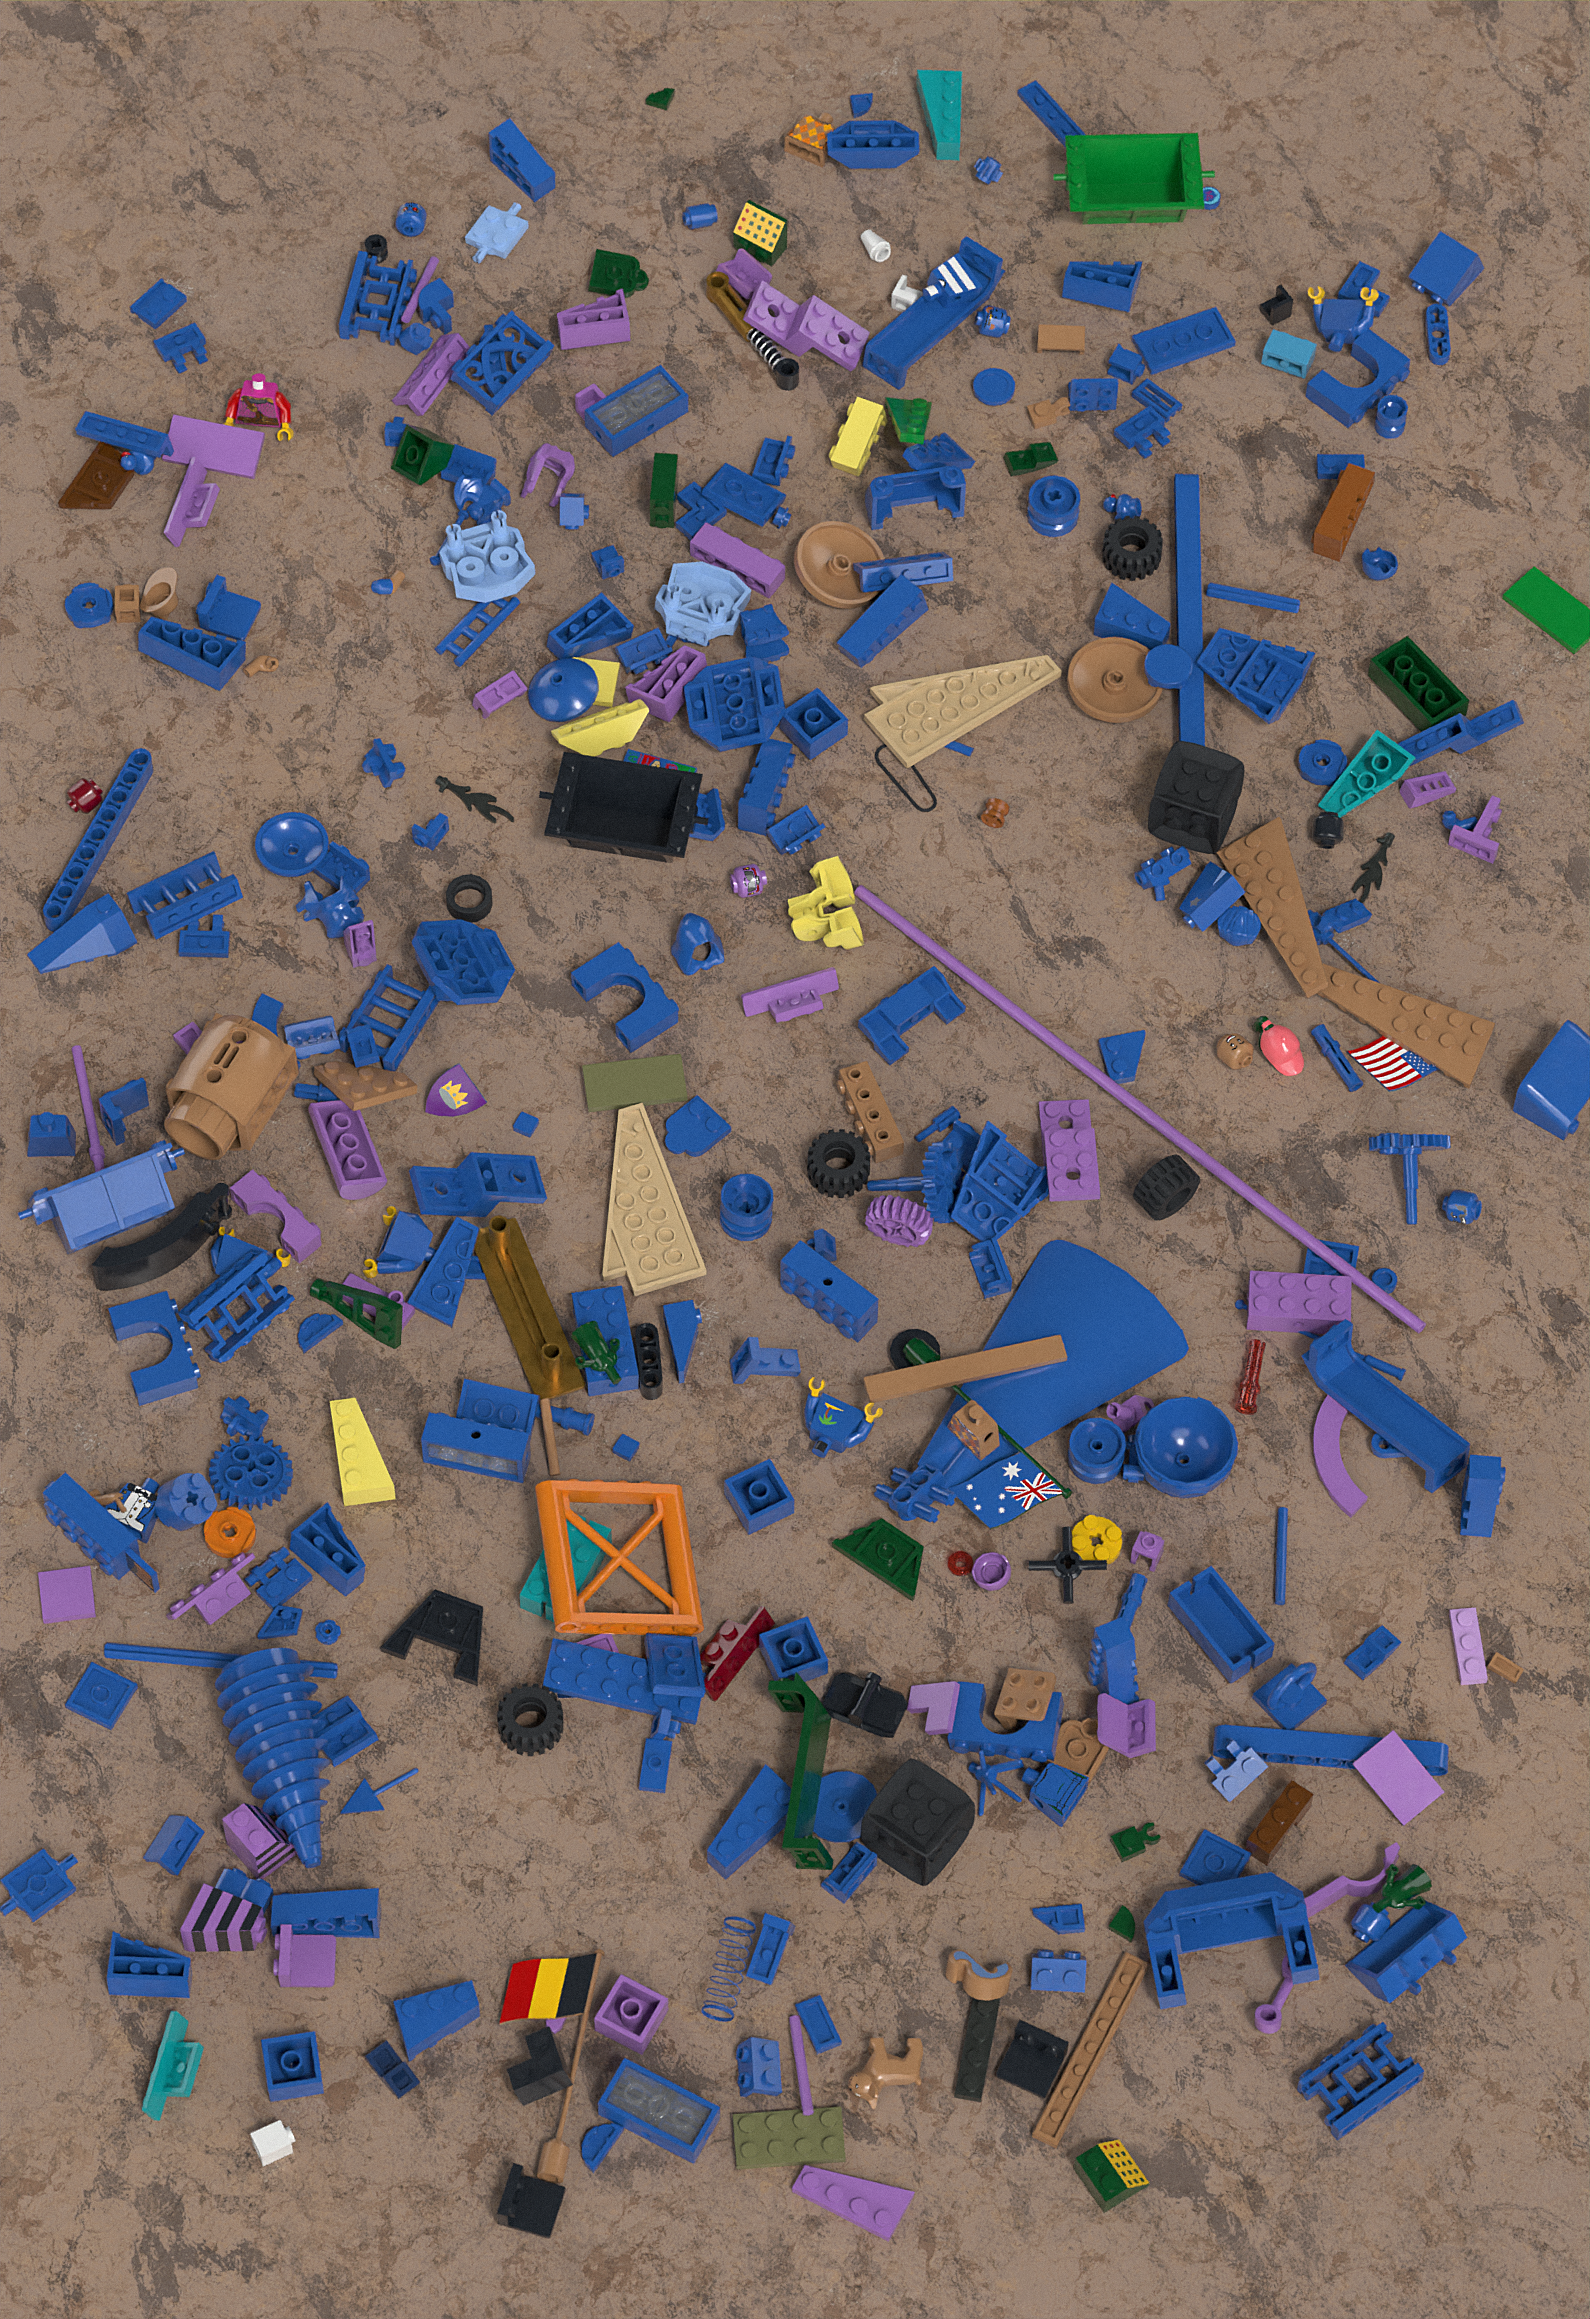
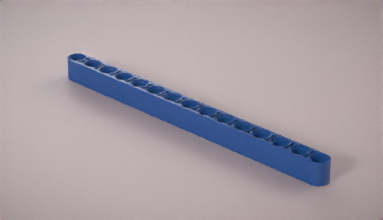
M1175 474L1174 522L1177 646L1184 649L1190 655L1193 664L1191 676L1186 682L1185 687L1178 689L1179 741H1187L1205 746L1204 673L1196 665V662L1203 653L1199 474Z

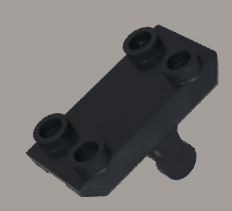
M844 1672L834 1677L822 1705L831 1718L880 1737L894 1738L908 1707V1702L901 1692L881 1685L882 1678L876 1673L868 1672L866 1678L850 1672Z

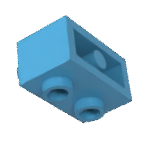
M1273 329L1263 349L1261 364L1305 379L1315 359L1317 344Z

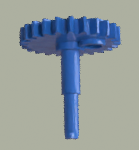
M1381 1133L1379 1136L1369 1138V1151H1377L1381 1155L1398 1154L1403 1156V1189L1406 1196L1407 1225L1417 1224L1418 1155H1422V1151L1451 1148L1450 1136Z
M941 1141L933 1142L932 1146H928L929 1152H925L926 1160H922L924 1169L921 1170L924 1176L871 1180L867 1183L869 1191H921L925 1193L923 1202L927 1203L926 1211H930V1218H934V1222L950 1223L955 1222L949 1216L963 1183L965 1172L961 1170L963 1162H959L960 1154H956L957 1148L953 1147V1143Z

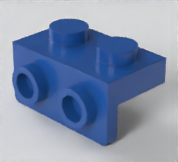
M787 435L785 442L769 438L764 439L752 477L763 483L780 486L782 478H786L788 475V460L793 459L795 453V446L792 445V436Z
M454 444L448 466L441 471V478L456 483L460 476L464 474L465 479L481 478L483 486L490 485L496 474L497 459Z
M659 627L614 648L626 674L634 671L635 675L647 670V665L650 663L661 664V661L673 652L672 647L668 648Z
M712 788L707 795L699 793L696 804L698 806V816L709 818L708 825L696 823L694 834H690L689 837L714 841L724 831L725 820L723 819L719 791L716 788Z
M805 805L765 832L780 855L786 852L792 855L803 848L800 843L806 839L811 843L822 836L820 831L826 826L824 823L819 825L809 807Z
M333 841L329 844V852L326 858L314 870L315 874L338 890H340V880L346 879L356 894L370 880L369 865L361 858L357 859L350 854V851L345 846L338 845Z
M331 1015L284 1026L287 1044L295 1047L297 1059H306L318 1053L330 1054L336 1049H341Z
M1041 1949L1038 1950V1954L1032 1953L1031 1990L1085 1993L1086 1956H1081V1952L1065 1951V1955H1056L1053 1950Z
M750 2037L737 2046L736 2059L738 2061L739 2075L737 2082L740 2087V2096L747 2097L752 2093L771 2096L781 2094L779 2041Z

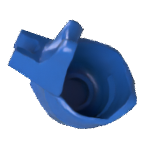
M346 879L340 880L339 891L324 899L323 894L315 891L310 881L305 882L304 889L306 894L296 904V910L298 913L304 909L307 910L304 914L306 922L319 918L326 928L328 938L344 937L343 931L347 927L364 921L365 915L361 907H357L359 898Z

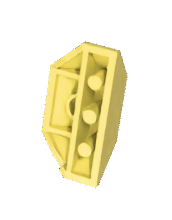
M638 699L631 703L621 704L572 721L552 730L551 733L560 744L583 755L598 756L605 750L620 748L625 743L632 741L647 716L649 709L641 699Z

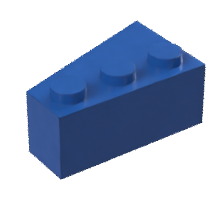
M510 118L489 132L490 161L531 200L536 202L555 189L556 174L554 170L547 165Z
M601 592L551 631L548 635L546 647L558 659L578 658L631 639L634 625Z
M328 1502L291 1532L290 1550L346 1597L364 1582L366 1565L352 1541L348 1540L340 1521H337Z
M112 1932L107 1972L109 1995L190 1998L192 1983L191 1958L160 1947L155 1949L144 1945L142 1941L135 1940L134 1942L121 1937L119 1933Z
M472 1980L393 2001L408 2062L416 2058L417 2054L428 2047L432 2048L442 2038L450 2033L457 2032L480 2017L479 2002Z

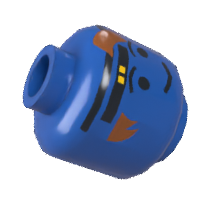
M986 305L982 312H977L975 325H978L980 334L1000 338L1003 334H1007L1011 318L1007 316L1005 309Z

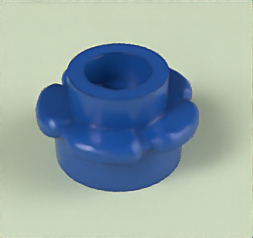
M779 506L772 524L778 526V529L781 526L786 527L792 514L788 513V507L785 509Z
M325 1620L324 1623L320 1622L315 1628L317 1640L325 1645L334 1644L341 1634L340 1626L336 1625V1622L333 1620Z

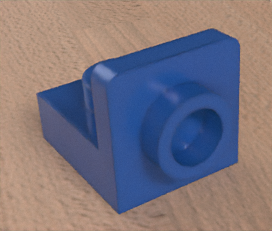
M614 545L591 552L592 560L602 580L608 577H616L624 572V558L622 555H618Z
M439 813L435 819H431L428 822L426 829L414 824L411 827L414 842L420 847H427L433 851L449 831L448 817Z

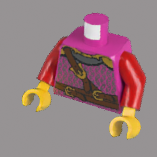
M261 373L254 374L252 381H244L243 388L236 389L228 399L225 413L227 419L223 425L235 427L233 424L234 419H236L237 424L279 428L282 424V429L277 433L278 440H283V431L288 433V441L293 438V430L289 428V424H291V404L284 394L279 392L276 383L266 382L265 375Z

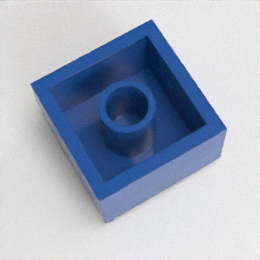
M817 687L786 708V712L780 720V729L811 760L848 735V718Z
M771 1459L724 1480V1494L748 1535L794 1513V1498Z
M808 1616L759 1634V1648L774 1681H778L781 1678L794 1681L796 1672L804 1682L828 1674V1659Z
M315 2031L261 2040L270 2102L324 2094Z

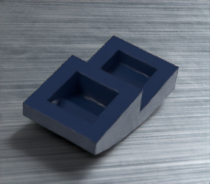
M387 2040L364 2057L373 2071L397 2099L421 2083L407 2063L400 2059Z

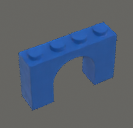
M1370 329L1353 341L1351 356L1373 372L1376 378L1374 382L1365 387H1349L1340 383L1322 369L1307 383L1306 398L1347 428L1353 423H1358L1363 418L1365 412L1369 409H1374L1384 395H1389L1399 381H1404L1410 373L1411 359Z
M619 942L571 972V984L586 1002L604 990L616 985L630 986L641 993L644 998L642 1005L615 1024L616 1037L630 1053L678 1023L679 1007L676 1002L666 997L662 986L658 982L654 983L647 969L643 965L639 966L632 952L628 948L624 949Z
M167 1291L108 1308L117 1341L144 1333H157L166 1337L173 1345L169 1356L161 1363L130 1373L139 1406L198 1388L197 1378L201 1377L197 1363L192 1364L190 1357L193 1356L190 1342H184L182 1335H185L186 1331L183 1321H177L175 1314L179 1312L175 1299L169 1298Z
M958 1681L960 1689L952 1733H948L947 1738L950 1750L962 1754L983 1751L984 1756L1004 1755L1010 1759H1020L1023 1757L1031 1758L1037 1762L1054 1761L1064 1707L1062 1692L1052 1693L1045 1718L1042 1721L1029 1720L1021 1730L1012 1734L1001 1735L991 1732L982 1723L987 1696L984 1684Z

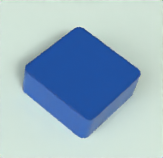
M521 1112L513 1125V1130L530 1138L539 1124V1119Z
M622 1434L613 1447V1453L627 1461H631L640 1447L639 1442Z

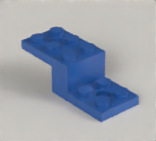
M470 1152L457 1168L413 1166L409 1170L421 1214L487 1217L499 1202L543 1204L547 1199L535 1156ZM435 1187L437 1188L438 1191L442 1192L443 1195L439 1194V1193L435 1190Z

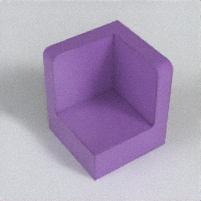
M595 384L588 386L575 395L576 412L585 421V409L606 396Z

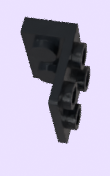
M1019 2019L1015 2027L1014 2039L996 2073V2077L1044 2099L1067 2055L1069 2042Z
M513 2163L497 2210L498 2225L549 2239L552 2235L566 2188L524 2175V2166Z

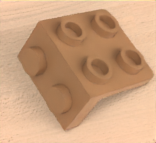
M1008 1669L994 1713L1004 1729L1015 1730L1018 1719L1042 1721L1045 1718L1057 1680L1054 1673Z

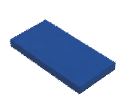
M1217 307L1132 335V342L1140 356H1142V360L1151 375L1234 347L1236 344Z

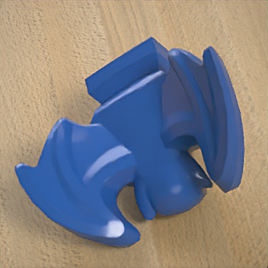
M463 474L456 482L454 488L455 504L459 510H463L465 502L472 501L473 503L467 507L466 511L469 512L473 520L477 521V526L491 522L493 512H496V516H498V510L502 511L501 507L503 505L508 506L511 504L510 491L496 478L491 481L490 485L483 486L481 478L465 479Z

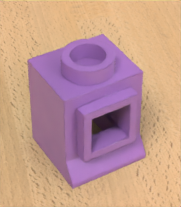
M1140 1531L1132 1548L1130 1563L1136 1564L1141 1554L1152 1559L1150 1571L1155 1572L1164 1552V1540H1162V1537L1147 1531L1145 1533Z

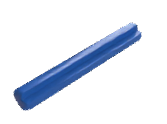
M1209 583L1206 592L1209 597L1292 613H1298L1300 608L1299 599L1216 583Z

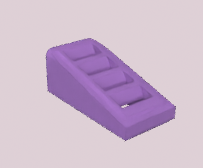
M1446 771L1404 780L1400 788V794L1409 809L1424 805L1456 791ZM1438 781H1440L1441 785L1443 786L1442 788H1440L1439 784L1437 783Z

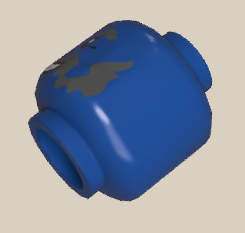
M1456 1189L1444 1198L1442 1208L1446 1211L1448 1220L1462 1224H1471L1479 1218L1482 1202L1479 1201L1475 1193Z

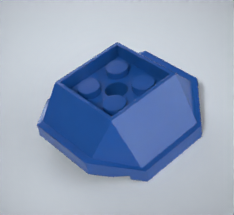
M754 656L706 666L692 681H689L684 686L691 731L720 752L768 742L786 712L778 666L769 664Z
M461 919L421 922L411 942L415 948V958L434 995L440 1001H453L457 1005L497 1003L515 971L495 931L487 928L483 930L475 924Z

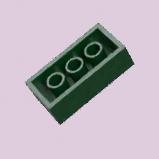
M1408 635L1370 659L1368 676L1421 732L1461 713L1463 716H1466L1469 699Z

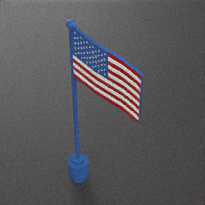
M1308 910L1317 945L1330 943L1369 980L1378 982L1332 939L1334 937V929L1322 933L1316 928L1322 916L1318 912ZM1384 1036L1366 1046L1347 1051L1358 1064L1389 1092L1410 1086L1432 1072L1440 1070L1436 1066L1424 1062L1423 1058L1412 1051H1406Z

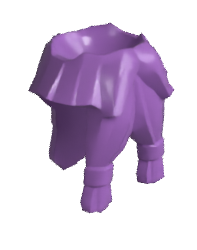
M545 443L538 448L530 459L527 480L520 496L525 498L527 493H532L542 467H546L554 471L559 477L549 502V506L555 507L560 502V495L565 490L566 483L572 478L575 471L574 457L570 452H564L558 449L557 446Z

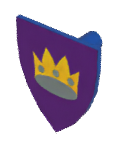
M460 1063L443 1073L433 1084L427 1097L425 1113L437 1116H459L480 1108L487 1101Z

